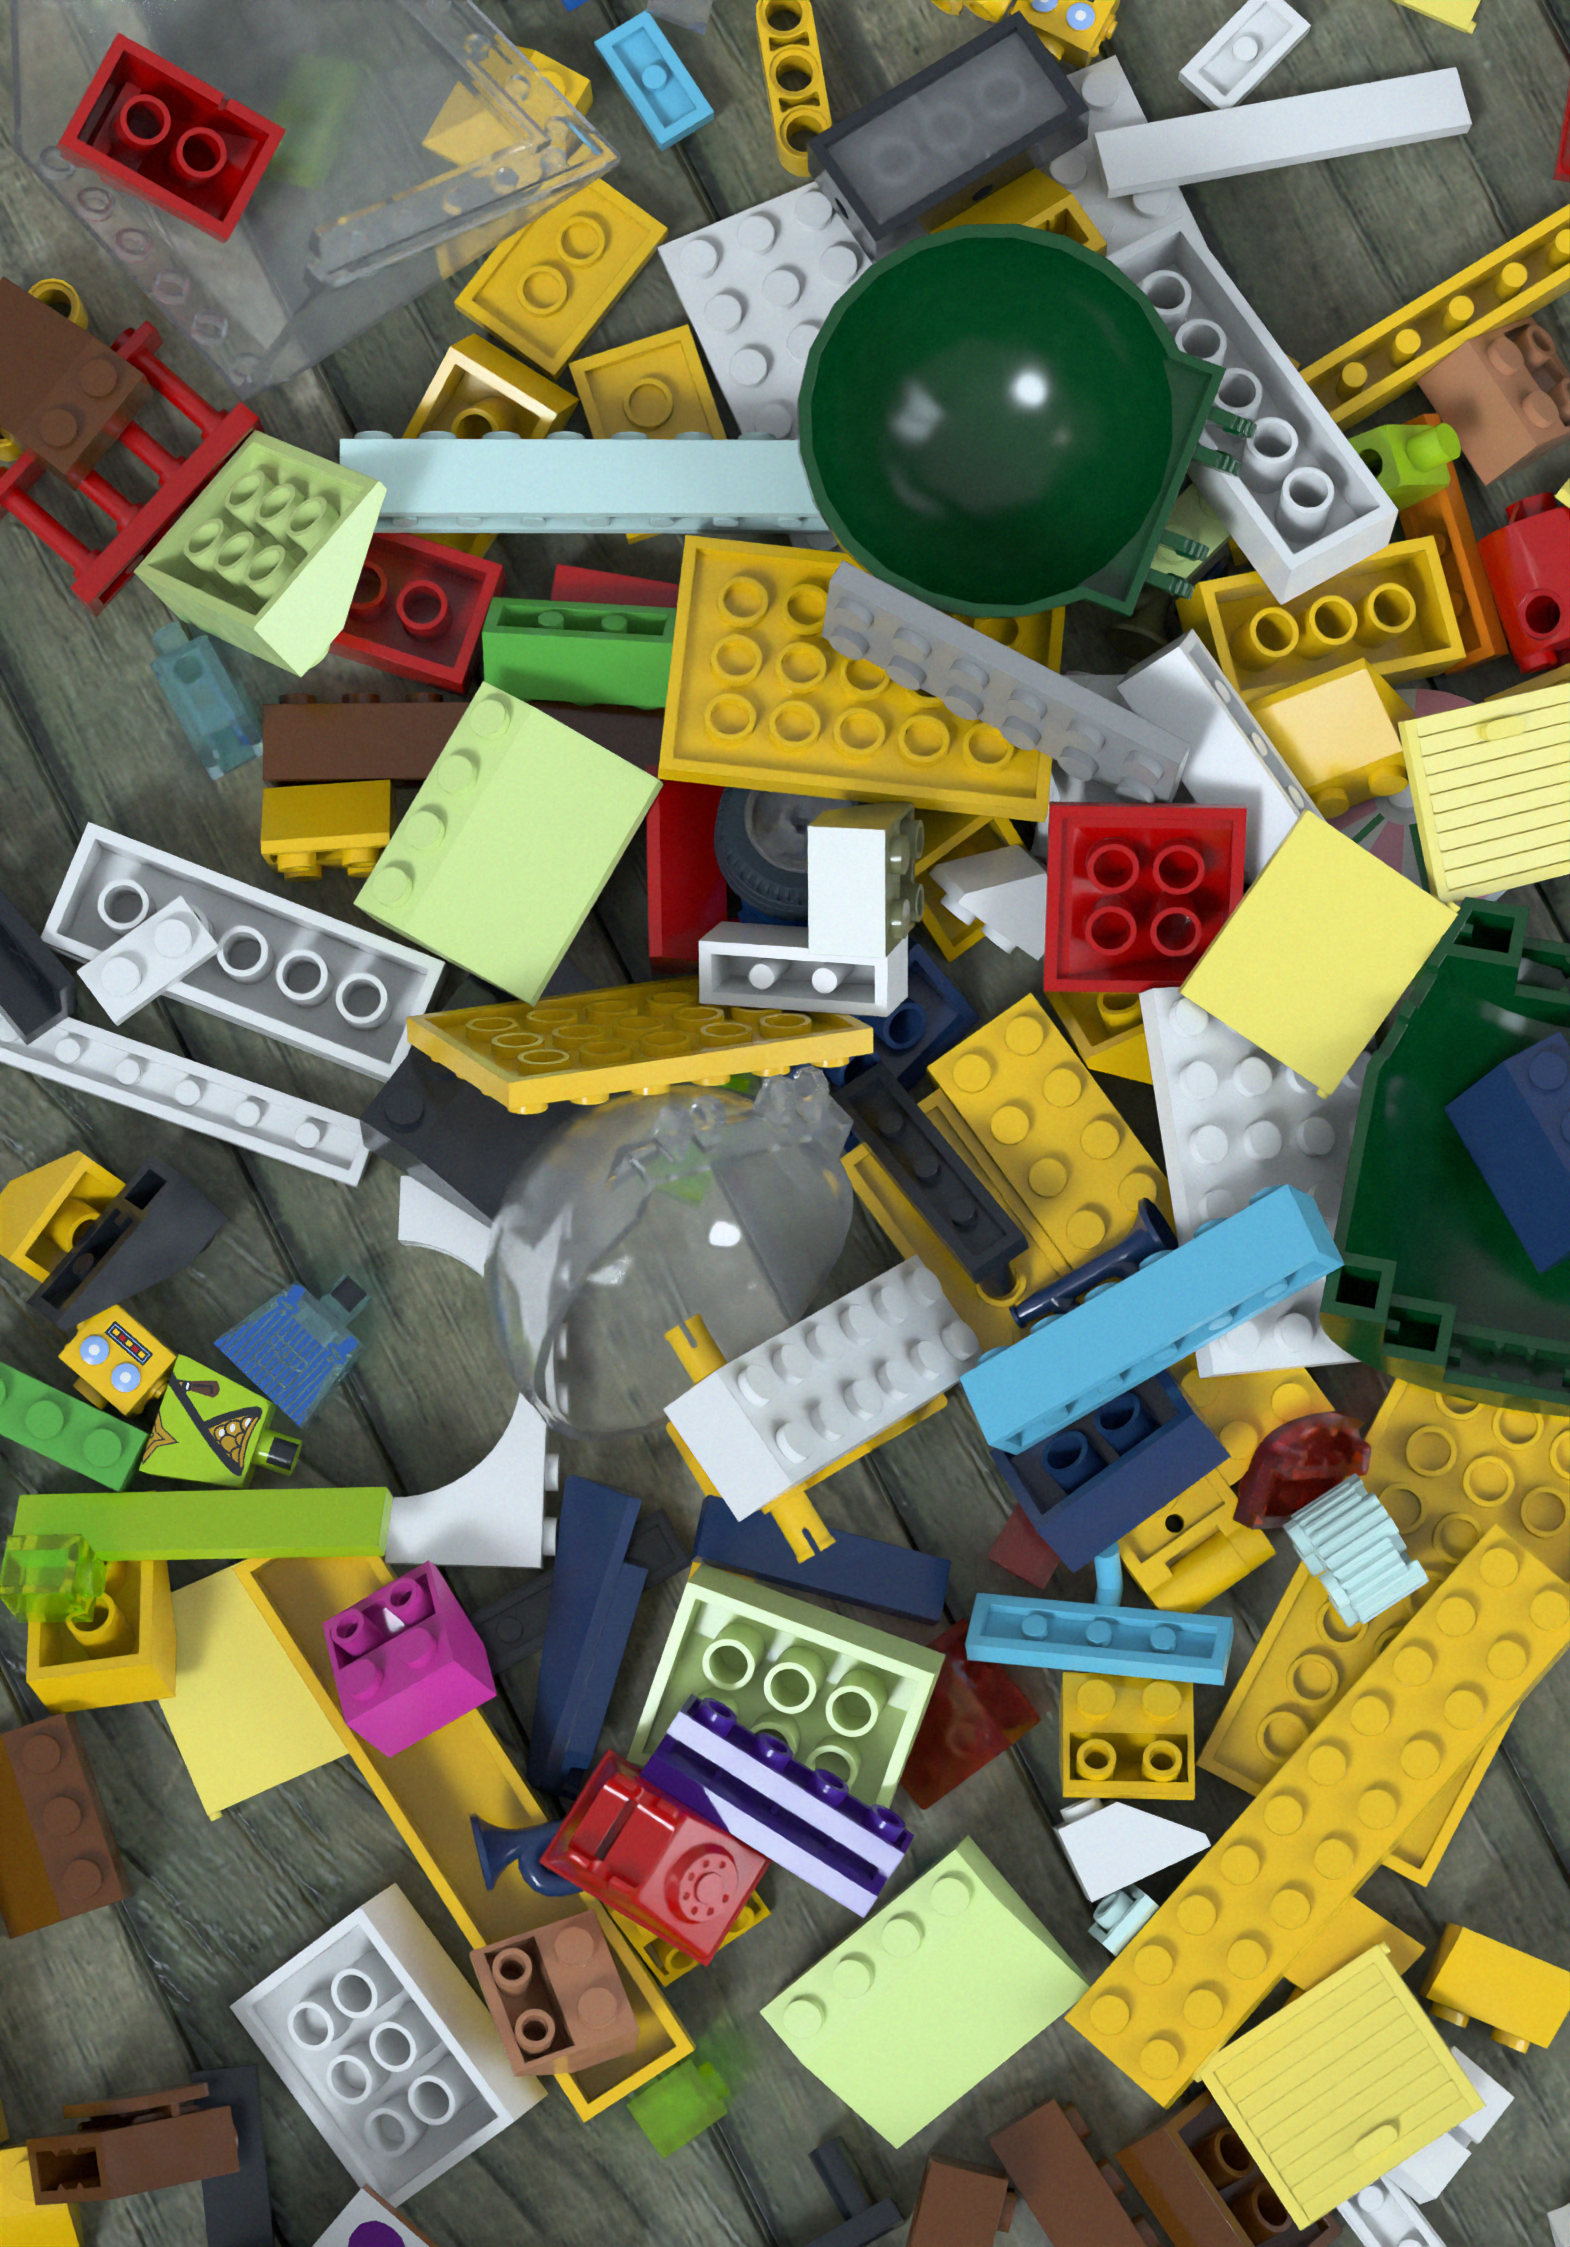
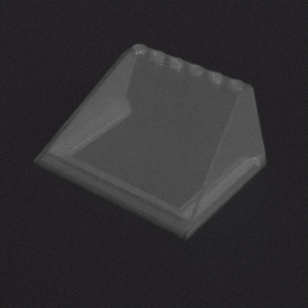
M10 0L14 152L243 401L296 378L617 167L622 158V155L471 0ZM118 32L225 94L224 99L229 100L233 98L286 129L230 238L224 244L172 215L124 192L113 189L103 183L94 171L87 168H77L63 160L60 153L61 150L56 148L60 137Z

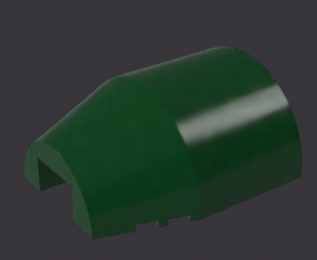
M1465 897L1460 905L1457 917L1442 936L1427 961L1426 970L1409 999H1405L1392 1028L1379 1050H1375L1366 1066L1333 1239L1345 1265L1326 1275L1319 1312L1320 1325L1331 1341L1354 1358L1408 1383L1481 1404L1530 1413L1570 1417V1259L1539 1275L1444 1112V1107L1503 1061L1560 1031L1570 1047V944L1525 936L1530 911L1528 907Z

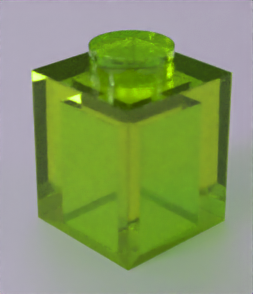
M82 1534L8 1535L0 1575V1599L19 1623L92 1622L96 1598L101 1597L105 1590L106 1570L102 1559L98 1558Z
M689 2056L628 2100L626 2107L661 2157L665 2159L728 2113L729 2108L722 2099L730 2094L731 2091L709 2060L699 2067L693 2057Z

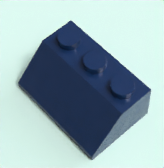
M909 936L908 997L888 1017L849 1014L873 1027V1053L849 1057V1063L841 1067L824 1068L811 1065L810 1063L790 1066L788 1074L770 1077L800 1109L847 1153L860 1141L836 1113L829 1096L880 1061L883 1062L908 1093L925 1076L927 1066L946 1054L981 1018L923 948Z
M1559 1031L1503 1061L1444 1107L1445 1114L1539 1275L1570 1259V1047Z
M1169 1368L1162 1370L1018 1455L998 1448H994L989 1452L1036 1532L1073 1573L1231 1457L1206 1417Z

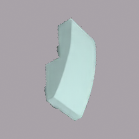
M1132 1883L1126 1886L1123 1891L1119 1889L1107 1895L1101 1901L1093 1915L1096 1922L1090 1927L1088 1932L1117 1957L1160 1907Z

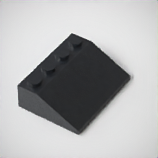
M563 957L540 997L601 988ZM470 973L442 1011L519 1001L520 999ZM414 1046L361 1115L359 1121L364 1147L521 1249L636 1094L630 1090L610 1093L608 1101L593 1105L575 1104L569 1100L548 1103V1109L544 1112L516 1114L508 1111L506 1106L491 1096L482 1094L480 1089L465 1079L458 1078L456 1073L441 1063L432 1061L430 1056Z

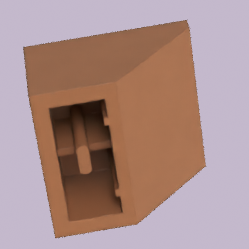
M1532 316L1467 340L1416 381L1443 423L1450 425L1456 432L1461 450L1485 486L1518 473L1570 440V373L1557 355L1551 336L1537 325Z
M594 1909L469 1952V1957L514 2077L574 2073L635 2051L639 2027Z

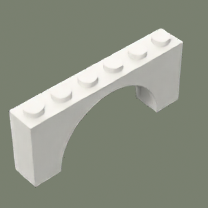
M401 1176L398 1240L405 1246L427 1248L449 1255L468 1265L493 1286L507 1306L515 1324L522 1355V1378L520 1393L512 1419L502 1438L480 1464L463 1477L440 1489L420 1495L393 1497L385 1563L421 1565L429 1560L435 1566L544 1569V1556L556 1555L557 1517H546L547 1491L559 1490L560 1453H549L548 1445L549 1427H561L562 1389L551 1388L552 1363H563L565 1327L564 1324H553L554 1299L566 1298L567 1261L555 1260L556 1235H568L569 1197H559L520 1249L412 1177Z

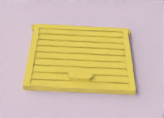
M1570 682L1398 722L1431 896L1447 905L1449 901L1456 903L1463 901L1465 897L1476 898L1570 874Z
M1305 808L1185 979L1178 992L1319 1087L1316 1094L1326 1100L1329 1095L1333 1094L1439 943L1442 936L1453 923L1460 907L1449 901L1447 906Z
M243 1561L171 1592L177 1638L176 1696L158 1699L211 1822L223 1817L221 1810L349 1754L232 1568Z
M1385 1941L1376 1944L1219 2051L1194 2079L1197 2083L1203 2080L1300 2231L1487 2106L1388 1958L1387 1954L1391 1952V1949Z

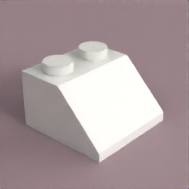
M1084 1798L1061 1809L1060 1812L1064 1822L1052 1827L1085 1898L1091 1902L1211 1846L1206 1834L1113 1800L1102 1803L1100 1798Z

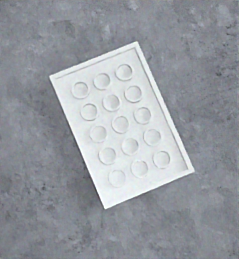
M1180 987L1152 988L1139 993L1179 1247L1194 1239V1232L1203 1224L1217 1218H1230L1250 1206L1249 1200L1257 1192L1270 1186L1286 1184L1314 1198L1332 1239H1334L1366 1066L1375 1050H1377L1375 1034L1333 1094L1329 1095L1325 1100L1316 1094L1319 1087L1179 993ZM1326 1276L1195 1351L1199 1378L1361 1361L1331 1341L1320 1325L1319 1312Z

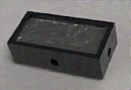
M1019 10L807 141L808 171L869 260L874 264L910 241L930 235V232L1027 172L1034 168H1042L1087 140L1090 109Z

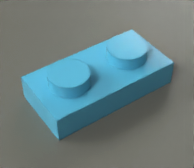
M647 9L594 42L596 52L662 152L714 120L713 109Z

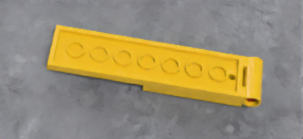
M939 1088L917 1105L1026 1237L1029 1249L1012 1260L1017 1274V1284L1009 1294L1003 1297H990L981 1290L979 1283L976 1285L862 1144L839 1159L835 1165L902 1258L907 1260L917 1254L925 1267L938 1278L942 1292L961 1320L974 1331L979 1346L985 1354L994 1348L1012 1346L1031 1335L1030 1330L1037 1322L1055 1315L1053 1312L1028 1322L1027 1327L1021 1329L1011 1316L1009 1307L1013 1304L1017 1306L1034 1292L1072 1269ZM1088 1291L1076 1297V1302H1079L1081 1305L1084 1304V1298ZM1216 1468L1116 1541L1119 1546L1121 1564L1139 1589L1144 1592L1155 1610L1191 1614L1196 1613L1276 1555L1273 1546L1263 1531L1252 1519ZM1169 1515H1175L1180 1518L1182 1527L1178 1533L1170 1532L1166 1528L1165 1521Z

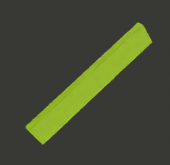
M387 1487L19 1495L9 1553L17 1563L385 1556L393 1496Z

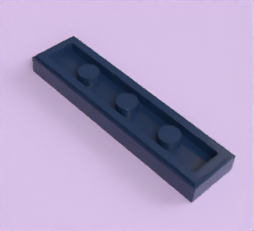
M708 1495L703 1499L691 1561L929 1626H935L940 1622L951 1560L826 1527L836 1542L823 1551L819 1550L807 1529L802 1530L815 1555L799 1564L796 1554L771 1512L764 1515L762 1510H759L739 1522L723 1498Z

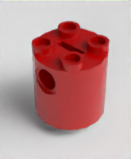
M1553 492L1530 496L1506 507L1508 525L1490 533L1479 540L1477 544L1479 556L1516 666H1519L1523 675L1543 669L1549 672L1570 663V508L1567 506L1558 507Z

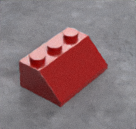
M646 765V772L658 779L659 765ZM659 779L664 785L647 812L649 959L652 974L699 973V940L721 921L740 923L739 918H728L727 893H734V891L723 877L714 851L716 816L725 786Z

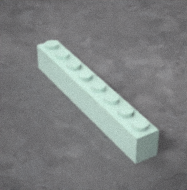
M364 431L357 433L354 439H340V465L380 481L387 489L373 533L832 534L812 502L798 455V440H776L775 435L766 432L745 433L740 435L738 440H713L712 436L707 433L684 432L676 435L674 440L649 439L646 434L640 432H619L613 434L610 439H585L580 433L561 431L549 434L546 439H521L520 435L513 432L495 431L486 433L482 439H457V436L450 432L429 431L420 434L418 439H393V436L386 432Z

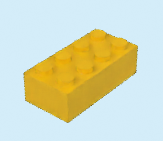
M1434 535L1388 544L1387 547L1283 605H1280L1257 571L1199 582L1195 585L1190 600L1180 597L1175 601L1183 633L1185 634L1193 628L1245 704L1361 658H1365L1389 685L1440 675L1466 658Z

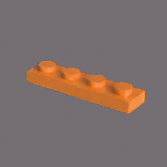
M1438 413L1422 414L1400 425H1431L1434 427L1441 423V419ZM1453 460L1446 463L1451 478L1447 488L1398 512L1406 540L1434 535L1466 658L1445 671L1446 675L1461 674L1509 654L1492 592L1479 556L1477 541Z

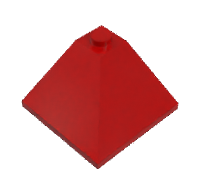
M1049 801L1043 990L1047 992L1142 993L1152 988L1181 987L1243 898L1247 820L1246 804Z

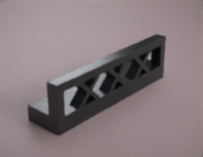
M0 889V1013L24 1043L29 1045L78 1010L76 980Z

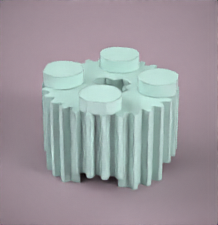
M1356 1473L1292 1514V1520L1283 1525L1294 1543L1292 1545L1311 1575L1315 1577L1323 1571L1325 1572L1318 1578L1329 1594L1327 1596L1348 1628H1351L1358 1622L1364 1625L1429 1582L1418 1560L1414 1559L1412 1561L1405 1552L1407 1547L1398 1533L1399 1529L1373 1492L1367 1493L1362 1480Z

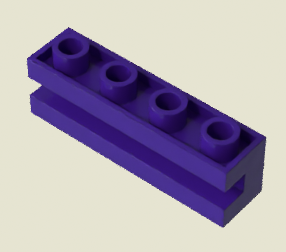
M691 1694L666 1731V1735L650 1757L640 1776L865 1918L915 1836L904 1829L906 1826L905 1822L892 1810L878 1804H873L870 1807L849 1794L848 1785L835 1774L820 1768L813 1771L792 1757L793 1751L780 1739L767 1733L756 1735L737 1723L736 1714L720 1701L708 1697L701 1700Z

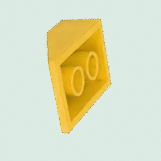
M474 333L450 346L401 439H418L420 434L429 431L450 432L456 435L457 439H482L486 433L495 431L513 432L520 435L521 439H546L549 434L564 430L580 399ZM499 533L411 534L483 558Z
M167 1560L30 1562L26 1682L51 1714L173 1698L176 1696L177 1638Z

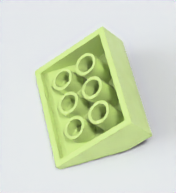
M255 430L134 570V573L181 620L302 678L309 668L316 666L324 659L329 651L330 643L344 627L387 489L376 479Z
M483 681L353 904L384 927L535 1007L664 784L654 776L537 708Z
M702 1563L687 1581L626 1760L645 1767L666 1735V1731L690 1695L693 1694L701 1700L708 1697L725 1704L736 1714V1722L756 1735L767 1733L780 1739L793 1751L792 1757L811 1770L815 1771L820 1768L835 1774L848 1785L849 1794L871 1807L873 1804H878L889 1809L946 1655Z
M967 1835L779 1991L760 2010V2013L806 2068L898 2149L1077 2003L1093 1984L970 1836Z

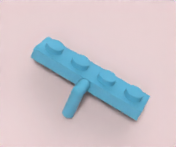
M1117 1542L1094 1558L1097 1580L1094 1604L986 1593L976 1594L965 1642L967 1660L1224 1686L1234 1636L1233 1618L1120 1607L1123 1579Z

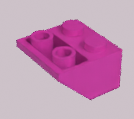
M429 1560L322 1623L345 1724L389 1758L497 1696L485 1646L439 1570Z

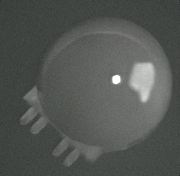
M813 1065L796 1070L797 1074L793 1075L794 1080L788 1079L781 1074L771 1076L765 1079V1083H762L763 1088L759 1089L757 1097L731 1088L701 1086L690 1082L670 1084V1090L659 1095H638L630 1090L619 1092L609 1096V1100L604 1103L589 1105L568 1117L548 1133L530 1152L509 1182L495 1213L484 1262V1288L490 1332L497 1353L522 1396L536 1415L550 1429L572 1440L606 1442L642 1434L670 1422L671 1420L663 1409L694 1386V1383L669 1341H666L663 1335L679 1325L691 1347L696 1348L697 1343L684 1321L697 1314H701L704 1324L728 1363L797 1323L823 1288L844 1248L853 1217V1185L839 1157L854 1121L829 1095V1082H827L823 1070H819L813 1067Z

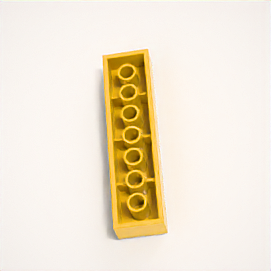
M1032 993L1025 996L927 1066L925 1077L935 1090L940 1088L1072 1270L1114 1246L1128 1234L1137 1217L1138 1202L1144 1197L1155 1204L1177 1238L1168 1180ZM1117 1277L1107 1279L1099 1285L1095 1286L1094 1288L1088 1290V1293L1098 1286L1110 1282L1119 1283L1122 1281V1279ZM1195 1352L1168 1367L1206 1417L1231 1455L1230 1458L1216 1467L1229 1487L1335 1411L1305 1368L1199 1378Z

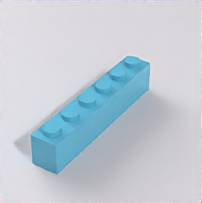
M1289 1184L1267 1187L1250 1198V1206L1230 1218H1217L1200 1226L1193 1234L1194 1239L1174 1251L1164 1250L1147 1257L1140 1263V1271L1119 1283L1110 1282L1091 1290L1084 1298L1085 1303L1065 1315L1056 1314L1040 1320L1031 1328V1335L1012 1346L997 1347L983 1354L977 1360L978 1366L960 1376L959 1379L988 1445L1014 1455L1020 1454L1345 1265L1314 1198Z

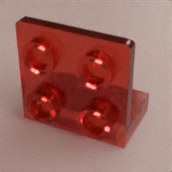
M964 1617L925 1646L946 1656L900 1778L901 1784L923 1810L928 1809L1008 1749L1042 1720L999 1663L967 1660L965 1642L969 1624Z

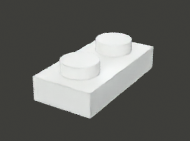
M1248 0L1179 72L1178 80L1212 111L1238 107L1309 33L1311 25L1284 0Z
M180 895L76 972L112 1021L118 1026L221 951V948Z

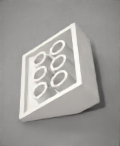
M396 1883L360 1906L229 2006L360 2189L367 2183L394 2208L398 2207L515 2122L548 2095V2092L536 2076L514 2077L490 2012Z

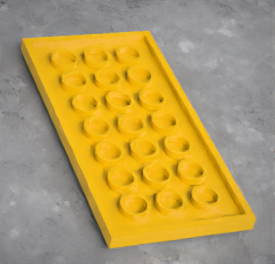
M1395 1377L1342 1481L1356 1473L1362 1480L1367 1493L1373 1492L1399 1529L1398 1533L1407 1547L1405 1552L1412 1561L1414 1559L1418 1560L1429 1582L1364 1625L1358 1622L1351 1628H1348L1327 1597L1329 1594L1318 1578L1325 1572L1323 1571L1313 1577L1300 1559L1199 1753L1195 1765L1257 1797L1495 1523L1570 1586V1417L1530 1413L1481 1404L1432 1391ZM1519 1706L1384 1860L1382 1865L1423 1887H1427Z

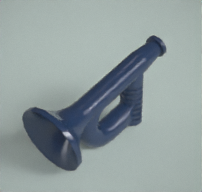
M1144 1197L1138 1202L1137 1217L1132 1228L1121 1241L1040 1288L1017 1306L1015 1304L1009 1307L1011 1316L1016 1324L1023 1329L1027 1327L1028 1322L1051 1312L1055 1315H1065L1081 1305L1079 1302H1076V1297L1107 1279L1117 1277L1123 1281L1140 1271L1139 1265L1147 1257L1160 1251H1174L1179 1248L1178 1240L1155 1204Z
M476 1812L469 1814L487 1891L494 1890L501 1873L517 1859L518 1868L523 1880L535 1892L547 1897H563L584 1891L538 1862L564 1818L525 1828L507 1829L485 1821Z

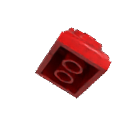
M118 32L60 137L56 148L61 150L60 153L63 160L77 168H87L94 171L103 183L113 189L124 192L172 215L224 244L230 238L286 129L233 98L229 100L224 99L225 94Z
M607 1749L538 1862L707 1967L772 1859L640 1776L642 1769Z

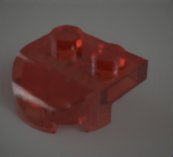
M1330 1411L1299 1417L1273 1430L1256 1448L1249 1468L1240 1481L1238 1488L1239 1500L1232 1520L1252 1530L1284 1528L1283 1525L1292 1520V1514L1341 1483L1343 1477L1351 1476L1354 1473L1358 1476L1367 1475L1371 1457V1446L1359 1436V1429L1364 1423L1343 1411Z

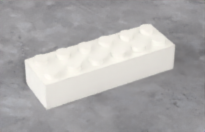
M1182 216L1105 257L1111 260L1148 296L1180 351L1226 368L1213 406L1248 419L1257 425L1251 439L1232 436L1225 433L1221 428L1205 423L1198 444L1231 454L1235 456L1236 460L1243 463L1238 477L1223 474L1192 461L1186 473L1280 605L1387 547L1399 510L1186 217Z
M90 822L86 826L40 937L52 952L86 965L181 895L221 948V951L161 995L384 1083H387L414 1047L407 1041V1017L434 1013L450 975V971L444 961Z
M916 1254L714 1371L663 1410L740 1522L942 1395L960 1382V1376L978 1366L977 1360L984 1352L979 1346L974 1331L961 1320L942 1292L938 1278L925 1267Z

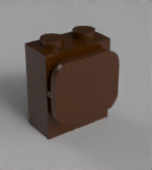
M208 2082L139 2089L62 2105L64 2119L89 2117L90 2120L78 2124V2128L74 2130L26 2139L35 2206L112 2200L239 2172L240 2167L237 2154L238 2134L233 2124L230 2105L199 2108L196 2105L180 2107L185 2104V2101L210 2096Z

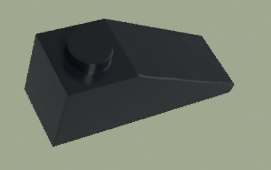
M151 1155L26 1303L61 1330L66 1331L187 1268L198 1254L210 1246L215 1234L228 1220V1217L181 1174Z

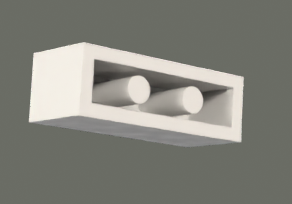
M721 921L699 940V1003L888 1017L908 997V934L886 958L809 954L808 927Z

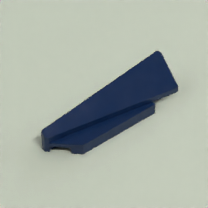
M575 1474L569 1475L565 1480L526 1779L532 1788L576 1800L584 1770H588L593 1758L649 1570L645 1561L625 1556L642 1503L640 1494Z

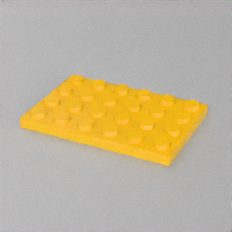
M685 535L658 779L867 803L887 801L912 802L914 808L1045 823L1049 804L1052 757L1036 749L1028 751L1012 745L1002 736L997 728L979 719L967 720L955 715L944 705L942 699L920 688L918 690H910L900 686L887 675L885 669L863 658L861 660H853L843 656L831 646L829 640L822 637L829 583L843 560L864 571L847 553ZM1066 605L1024 618L969 619L944 613L1060 674Z
M699 975L540 997L535 1007L519 1000L408 1016L407 1041L430 1056L432 1061L441 1063L456 1073L458 1078L465 1079L480 1089L482 1094L491 1096L506 1106L508 1111L516 1114H536L546 1111L548 1103L569 1100L575 1104L593 1105L608 1101L609 1094L630 1090L638 1095H659L670 1091V1084L691 1081L693 1084L701 1086H718L730 1082V1075L751 1072L757 1076L776 1077L788 1074L790 1066L810 1063L811 1065L824 1068L845 1066L849 1063V1057L873 1053V1027L849 1014L699 1003Z

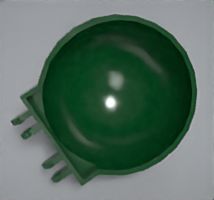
M1017 223L964 224L910 241L869 266L833 304L809 349L797 397L798 455L812 502L839 547L866 573L940 612L969 619L1024 618L1079 600L1129 617L1133 613L1143 584L1190 600L1195 586L1181 576L1172 573L1166 574L1150 568L1158 545L1175 551L1176 555L1191 561L1200 560L1205 562L1210 550L1204 544L1165 529L1191 461L1238 477L1243 463L1236 460L1235 456L1220 450L1214 451L1198 444L1205 423L1221 428L1225 433L1232 436L1251 439L1257 425L1248 419L1213 406L1226 368L1180 351L1148 296L1111 260L1065 235Z

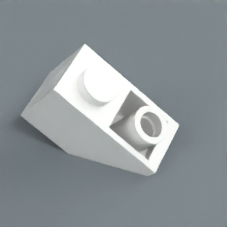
M1018 844L936 864L928 875L946 892L940 902L951 913L969 926L976 917L983 921L985 925L981 931L992 942L1009 954L1018 946L1036 960L1042 957L1045 945L1046 864Z

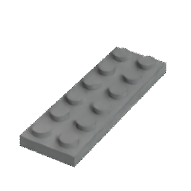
M842 560L829 583L822 637L829 640L831 646L837 652L853 660H861L863 658L885 669L887 675L904 688L910 690H918L920 688L942 699L944 705L952 713L963 719H979L997 728L1009 743L1020 749L1028 751L1036 749L1058 761L1059 766L1069 775L1083 781L1093 779L1114 790L1117 797L1123 803H1172L1176 796L1192 743Z

